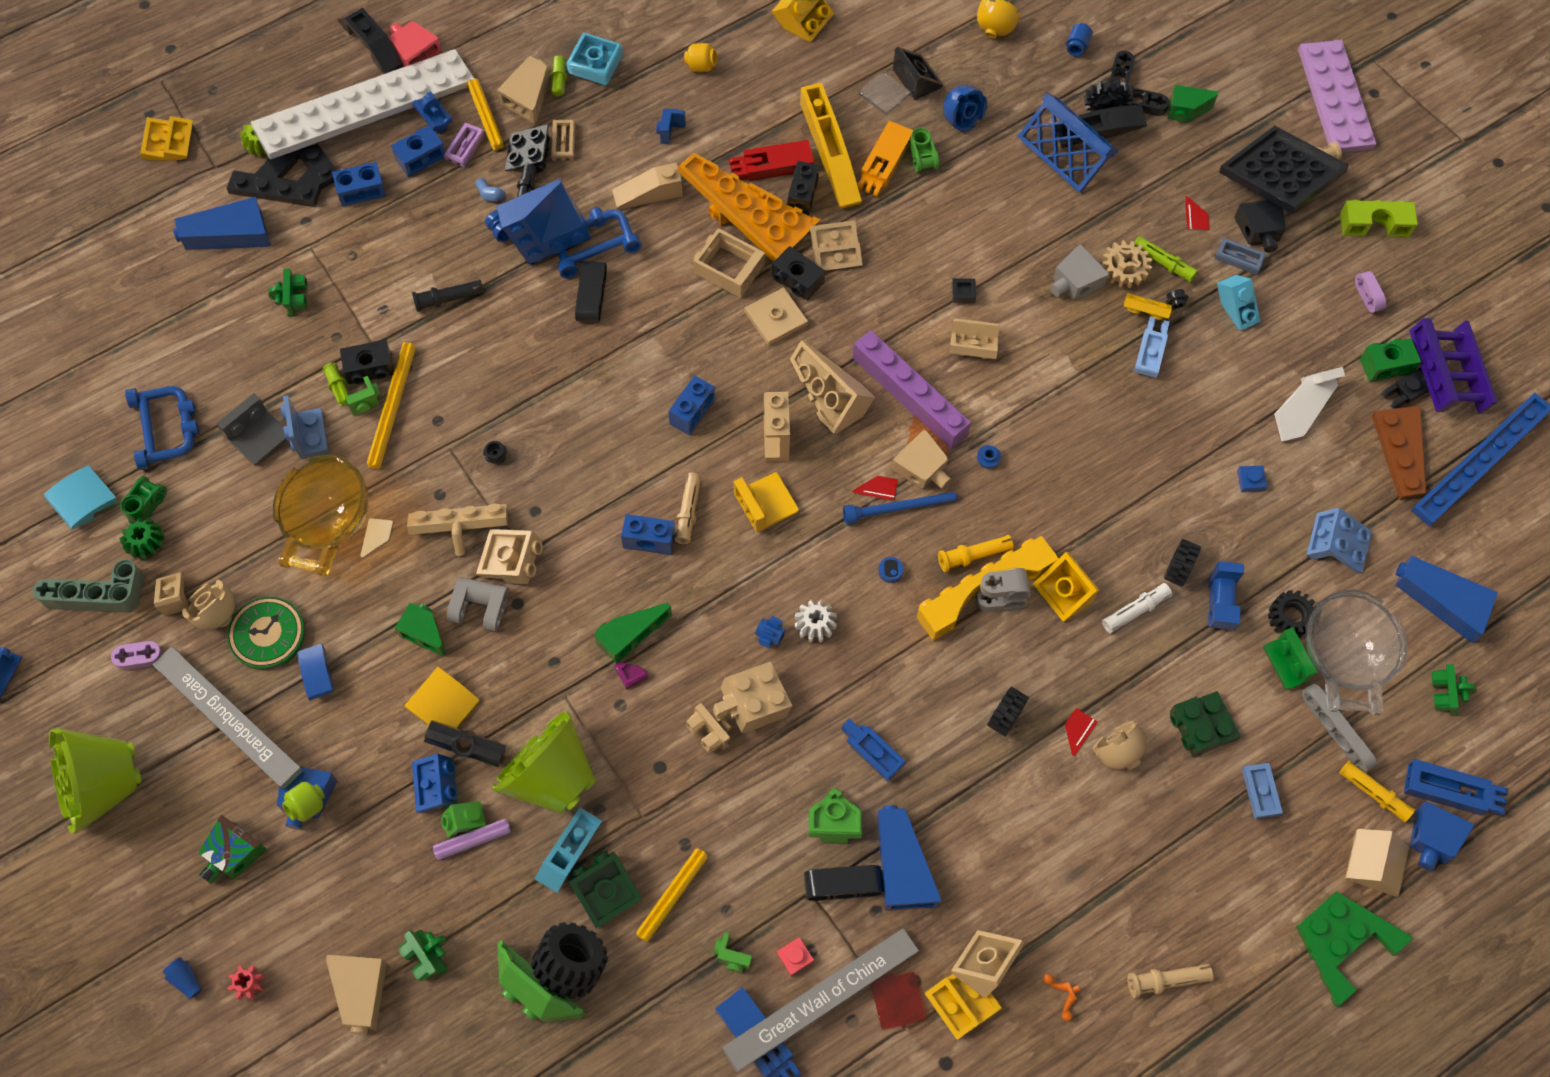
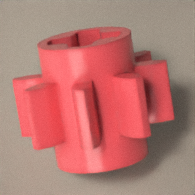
M252 965L248 971L242 966H238L239 971L235 975H229L232 979V985L228 987V990L231 992L237 991L235 998L240 1001L244 995L254 1000L253 994L264 990L260 987V981L265 977L262 974L255 975L257 968ZM249 978L250 980L247 982V987H242L244 984H246L245 979Z

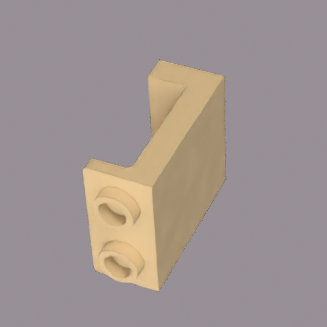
M788 392L764 393L765 462L789 461L790 423Z

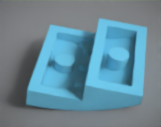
M89 465L67 476L44 494L45 499L71 530L94 520V513L116 504L115 495Z

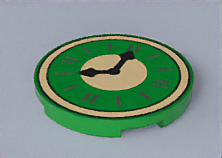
M278 597L254 599L243 605L232 617L227 631L229 648L239 662L252 669L264 670L281 664L285 665L297 655L304 643V621L297 608L285 599Z

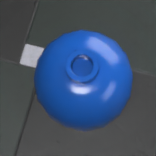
M970 85L955 87L949 92L943 104V113L946 121L959 131L966 132L976 126L973 124L978 119L982 120L985 115L987 98L976 87Z

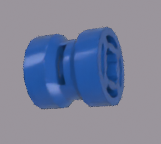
M498 211L491 212L485 219V225L489 230L493 231V236L497 241H507L510 238L502 228Z

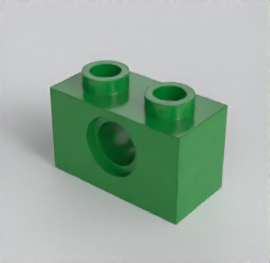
M1398 338L1384 344L1373 343L1366 347L1360 357L1369 382L1409 375L1421 363L1411 338L1404 340Z

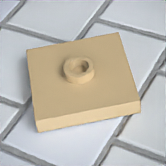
M784 287L744 307L745 314L768 346L808 325L807 319Z

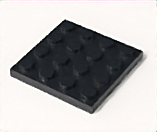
M1273 126L1222 164L1219 173L1294 214L1344 175L1349 165L1287 131Z

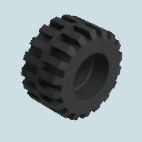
M565 922L559 923L558 926L553 925L545 932L535 951L531 963L532 969H534L533 974L535 978L540 979L539 984L542 987H547V991L551 994L554 992L558 994V997L564 998V996H568L569 999H575L576 996L584 997L586 993H590L604 971L608 962V957L606 956L607 948L602 946L604 943L602 939L597 938L594 931L587 930L586 926L581 925L580 927L573 922H570L569 925Z

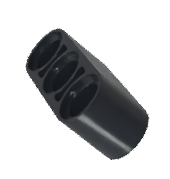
M582 262L575 307L576 321L600 322L607 276L606 263Z
M879 865L812 869L804 872L806 900L808 901L874 897L884 893L881 866Z

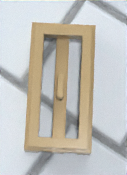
M553 120L552 161H557V158H561V161H565V158L574 161L575 120ZM570 125L569 152H566L567 126ZM558 126H562L561 152H557Z

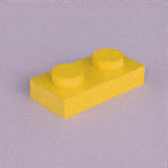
M1130 293L1126 294L1124 300V307H1128L1127 310L1140 314L1143 311L1150 313V317L1158 320H1163V317L1168 319L1172 310V305Z

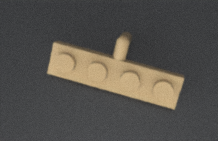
M490 504L479 507L466 506L458 509L443 508L437 511L409 513L407 522L408 535L452 531L455 554L463 556L465 548L462 530L507 526V504Z

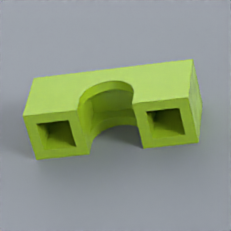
M1351 200L1346 201L1340 212L1343 236L1365 237L1372 222H1378L1386 228L1387 237L1410 238L1418 225L1414 202Z

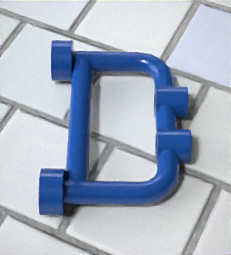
M594 208L590 211V217L585 219L588 228L592 226L601 227L607 220L614 218L619 221L623 235L568 256L566 249L558 253L561 261L558 265V270L562 278H572L578 273L577 262L623 245L625 252L630 254L636 253L641 249L642 243L638 235L633 234L628 219L623 212L614 209L603 212L601 208Z
M167 386L138 392L136 388L125 390L129 408L139 407L145 449L134 452V459L138 470L150 468L149 463L181 457L191 451L194 445V435L199 434V427L196 420L191 421V414H196L194 401L188 400L185 391L176 386ZM174 395L178 398V410L181 416L184 443L177 448L156 452L148 400Z

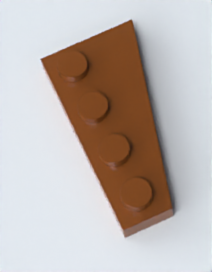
M1420 405L1375 411L1372 419L1399 500L1423 497L1426 493Z

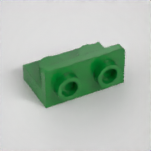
M1293 627L1284 630L1277 640L1263 646L1285 690L1308 683L1317 673Z

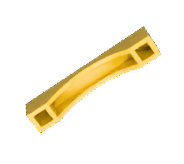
M1042 536L1035 540L1030 538L1015 552L1013 550L1006 552L1000 561L986 564L978 574L974 576L969 574L956 587L949 586L934 600L929 598L919 605L916 618L930 638L935 641L954 629L963 607L979 592L980 584L985 574L1014 568H1024L1027 571L1028 580H1037L1059 558ZM992 580L988 583L989 586L994 584Z

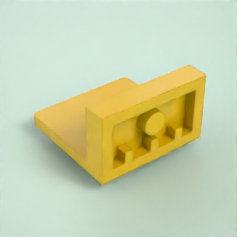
M777 472L747 485L742 477L733 481L734 495L756 533L797 514L799 511Z

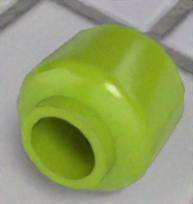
M301 782L285 793L282 807L291 820L297 819L298 821L305 822L322 810V799L325 798V795L317 784L312 786L308 782Z

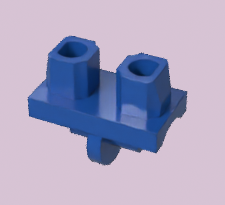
M431 91L422 99L412 101L414 108L437 134L448 129L447 124L453 122L452 117Z

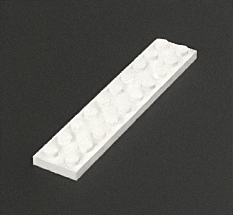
M456 49L252 121L251 125L271 160L413 108L412 101L422 99L430 91L438 99L468 88V80H473L474 78Z

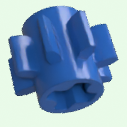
M773 615L768 620L763 618L755 632V635L759 636L758 644L768 649L773 644L778 646L786 633V629L782 627L783 620Z

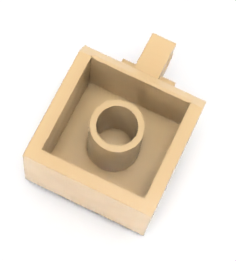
M768 662L725 677L720 687L724 695L723 701L716 703L712 710L716 719L731 715L732 718H735L741 733H747L785 719L792 708V704L772 663Z

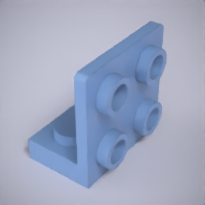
M283 396L284 405H281L280 408L283 419L287 421V426L283 428L286 440H290L292 451H296L300 459L330 454L322 409L318 408L297 413L289 396Z
M1341 508L1319 512L1316 515L1306 555L1313 560L1333 556L1356 573L1363 572L1372 531Z

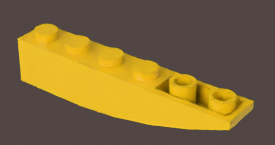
M817 83L801 87L800 105L840 209L862 204L848 152L823 84Z

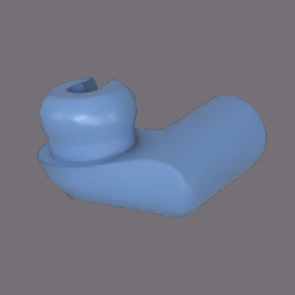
M484 178L476 180L475 185L483 200L498 202L505 199L506 194L503 189L489 187Z

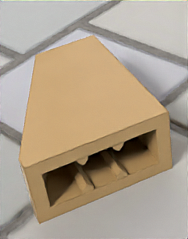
M529 56L497 90L500 104L535 124L538 121L549 83L547 65L542 60Z
M327 955L326 962L343 1025L351 1029L350 1033L366 1035L368 1030L376 1031L387 963L378 958Z

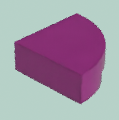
M627 663L614 665L626 689L649 678L647 672L636 665Z

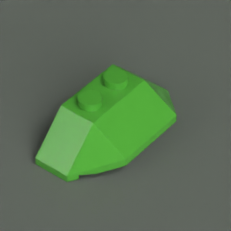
M500 940L498 943L499 983L504 988L502 994L514 1004L518 1000L525 1006L522 1012L532 1021H535L537 1018L543 1023L583 1019L586 1014L582 1008L567 996L561 998L558 997L557 993L553 992L551 994L548 992L547 987H542L539 984L540 979L535 978L532 966L504 941Z

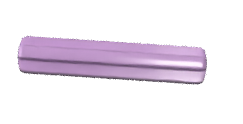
M502 819L433 846L435 857L441 860L507 835L511 832L508 821Z

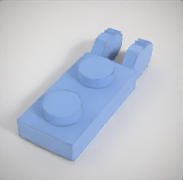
M1150 317L1147 328L1143 333L1134 372L1157 378L1168 338L1169 321L1164 320L1160 328L1161 332H1156L1152 330L1155 325V318Z

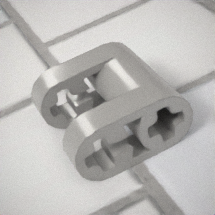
M459 577L448 606L447 621L461 624L469 602L487 605L483 629L497 632L508 601L509 588Z

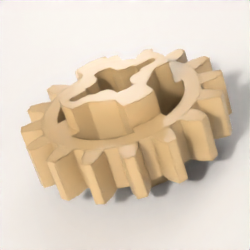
M1122 240L1120 246L1114 242L1112 248L1107 247L1101 262H1103L1102 267L1109 273L1108 277L1112 278L1110 283L1113 284L1117 281L1119 282V287H1122L1123 283H1125L1128 288H1131L1132 283L1139 286L1141 280L1146 281L1152 268L1150 266L1152 258H1147L1149 252H1142V245L1135 247L1134 241H1131L1130 245H1126L1125 240Z

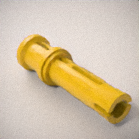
M1006 535L968 547L958 545L957 549L946 552L941 550L938 551L939 564L943 572H948L950 568L960 565L966 567L973 560L1013 550V541H1008L1011 537Z

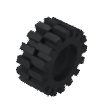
M1182 538L1166 570L1164 579L1183 587L1194 567L1201 546Z
M1288 590L1286 594L1285 592L1281 593L1268 610L1270 611L1268 619L1272 618L1269 622L1270 626L1276 625L1274 629L1276 633L1279 630L1283 632L1293 627L1297 636L1301 638L1312 629L1318 619L1319 614H1316L1318 607H1313L1315 601L1313 599L1308 601L1309 595L1306 593L1303 597L1300 596L1301 591L1298 590L1294 594L1293 590ZM1286 607L1296 608L1300 611L1302 620L1299 622L1290 621L1285 616L1284 609Z
M1011 686L998 704L987 726L1005 737L1021 714L1029 697Z

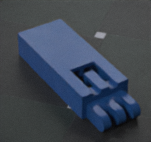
M1413 759L1408 763L1404 794L1480 816L1486 812L1505 815L1506 809L1496 806V804L1505 806L1507 799L1497 795L1507 796L1508 789L1492 784L1491 780ZM1459 786L1477 790V794H1473L1469 790L1465 792V795L1461 794Z
M743 987L715 1008V1011L735 1038L766 1019ZM784 1042L773 1049L777 1056L772 1050L766 1054L771 1060L769 1063L766 1062L763 1056L753 1062L763 1077H790L787 1073L789 1070L792 1071L795 1077L802 1075L791 1060L793 1054Z

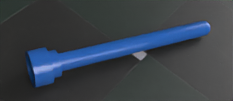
M955 492L863 508L853 504L843 506V517L846 525L856 524L862 517L954 502L958 499V495Z

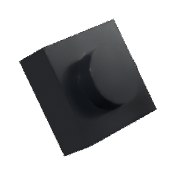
M952 278V303H975L976 279Z

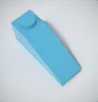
M580 807L546 857L535 880L558 893L602 820Z

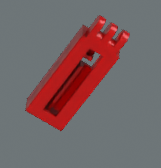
M809 140L743 150V156L730 158L729 165L731 166V173L739 176L738 179L754 181L794 174L797 161L814 164Z

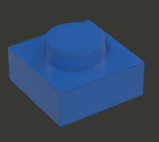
M1240 466L1237 473L1241 492L1266 490L1267 483L1264 466Z

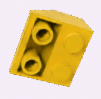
M781 0L772 10L773 15L785 30L808 42L815 38L834 15L833 10L825 0Z

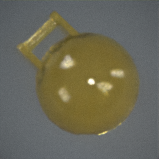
M322 454L307 458L309 461L298 470L293 467L282 479L273 501V520L278 523L282 534L287 538L279 558V565L284 568L293 566L316 571L318 575L327 576L339 545L348 541L361 528L367 516L369 496L364 478L352 463L337 455ZM299 546L305 549L322 550L319 561L295 557Z

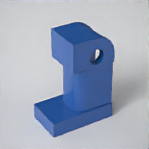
M1219 561L1210 574L1208 580V587H1210L1209 628L1236 630L1240 625V606H1236V584L1244 574V564Z

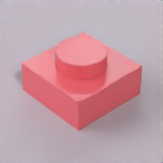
M800 937L776 952L790 976H793L814 962Z

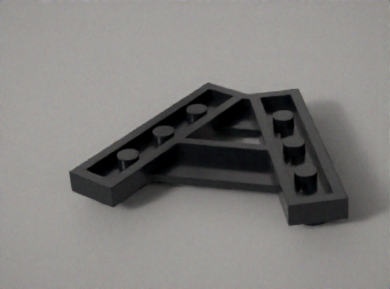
M315 143L271 160L269 158L255 174L233 170L226 189L229 194L316 207L321 189L334 183L332 172L337 170L319 144ZM300 159L308 169L299 180L283 178Z

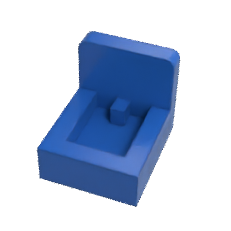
M663 108L662 119L657 121L656 134H660L661 144H670L672 127L685 128V111Z

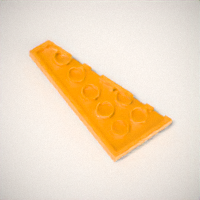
M694 152L677 168V171L761 251L765 252V255L773 262L789 246L794 248L810 232V226H816L820 222V219L817 217H809L802 213L803 210L796 206L792 208L783 203L781 198L752 183L747 184L738 179L739 176L724 172L719 169L718 165Z

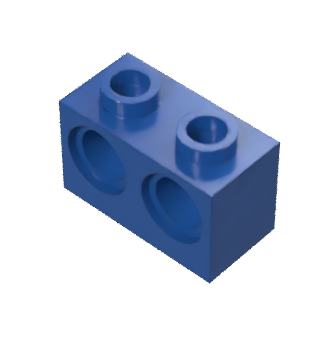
M377 162L365 163L360 166L332 172L342 207L386 197Z
M694 375L669 410L670 425L691 435L715 401V386Z

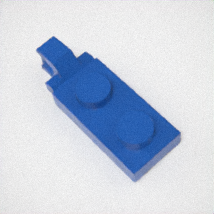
M850 718L842 725L841 730L849 737L847 743L887 782L906 764V761L869 726L862 725L859 728Z

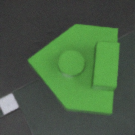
M836 787L833 788L822 801L809 809V838H821V843H848V838L862 839V811L855 804H851L844 798L843 794Z

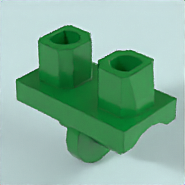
M283 269V283L276 282L275 286L268 290V296L275 300L276 305L282 304L283 307L287 308L288 317H294L295 310L307 309L305 293L296 294L297 290H307L306 276L304 274L293 275L291 269Z
M1446 664L1445 670L1431 672L1433 688H1448V694H1434L1435 710L1450 711V716H1459L1457 695H1461L1462 702H1470L1469 695L1476 693L1477 689L1475 684L1468 683L1467 676L1459 677L1460 684L1456 685L1454 664Z
M410 930L404 935L406 941L398 950L406 960H412L415 956L420 960V963L412 969L417 980L425 981L433 975H442L448 970L441 959L446 954L442 949V946L447 942L443 935L435 938L431 931L425 934L423 930L417 932Z

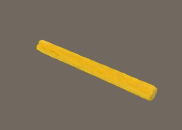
M404 342L402 344L367 460V465L371 469L381 468L416 350L413 343Z

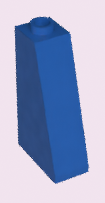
M256 197L174 219L176 228L173 229L174 236L177 242H182L185 250L271 246L263 214Z
M1412 555L1405 563L1401 562L1395 573L1398 576L1395 586L1468 641L1474 643L1484 634L1498 592Z
M896 805L882 807V810H878L877 826L885 911L939 907L941 902L939 892L905 808L898 809Z

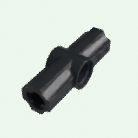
M431 720L424 739L425 743L452 751L459 757H469L499 767L506 748L505 744L478 736L471 730H461L435 720ZM462 737L469 739L471 748L468 750L463 749L459 744V739Z

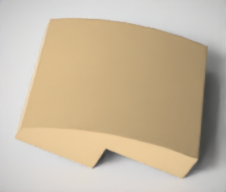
M855 220L810 226L815 264L825 271L862 266Z

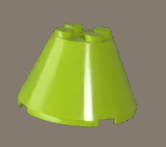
M564 711L546 725L547 728L539 738L535 735L513 757L496 778L500 783L497 786L495 784L492 785L491 788L495 792L556 813L559 812L560 814L566 809L571 810L579 802L580 798L578 795L583 789L587 791L597 779L593 776L578 732L568 711Z
M62 728L50 730L49 747H54L55 758L50 759L57 799L63 819L69 818L72 825L67 826L71 834L79 833L134 793L137 784L141 783L140 771L138 768H134L132 758H135L134 746L132 743L126 744L122 740Z

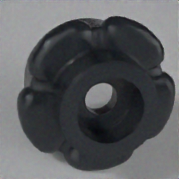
M1183 289L1173 290L1166 295V304L1172 305L1173 309L1181 308L1186 305L1185 302L1189 299V296L1185 294Z
M499 441L487 443L483 450V454L486 456L485 460L492 464L494 462L501 463L505 460L507 448Z

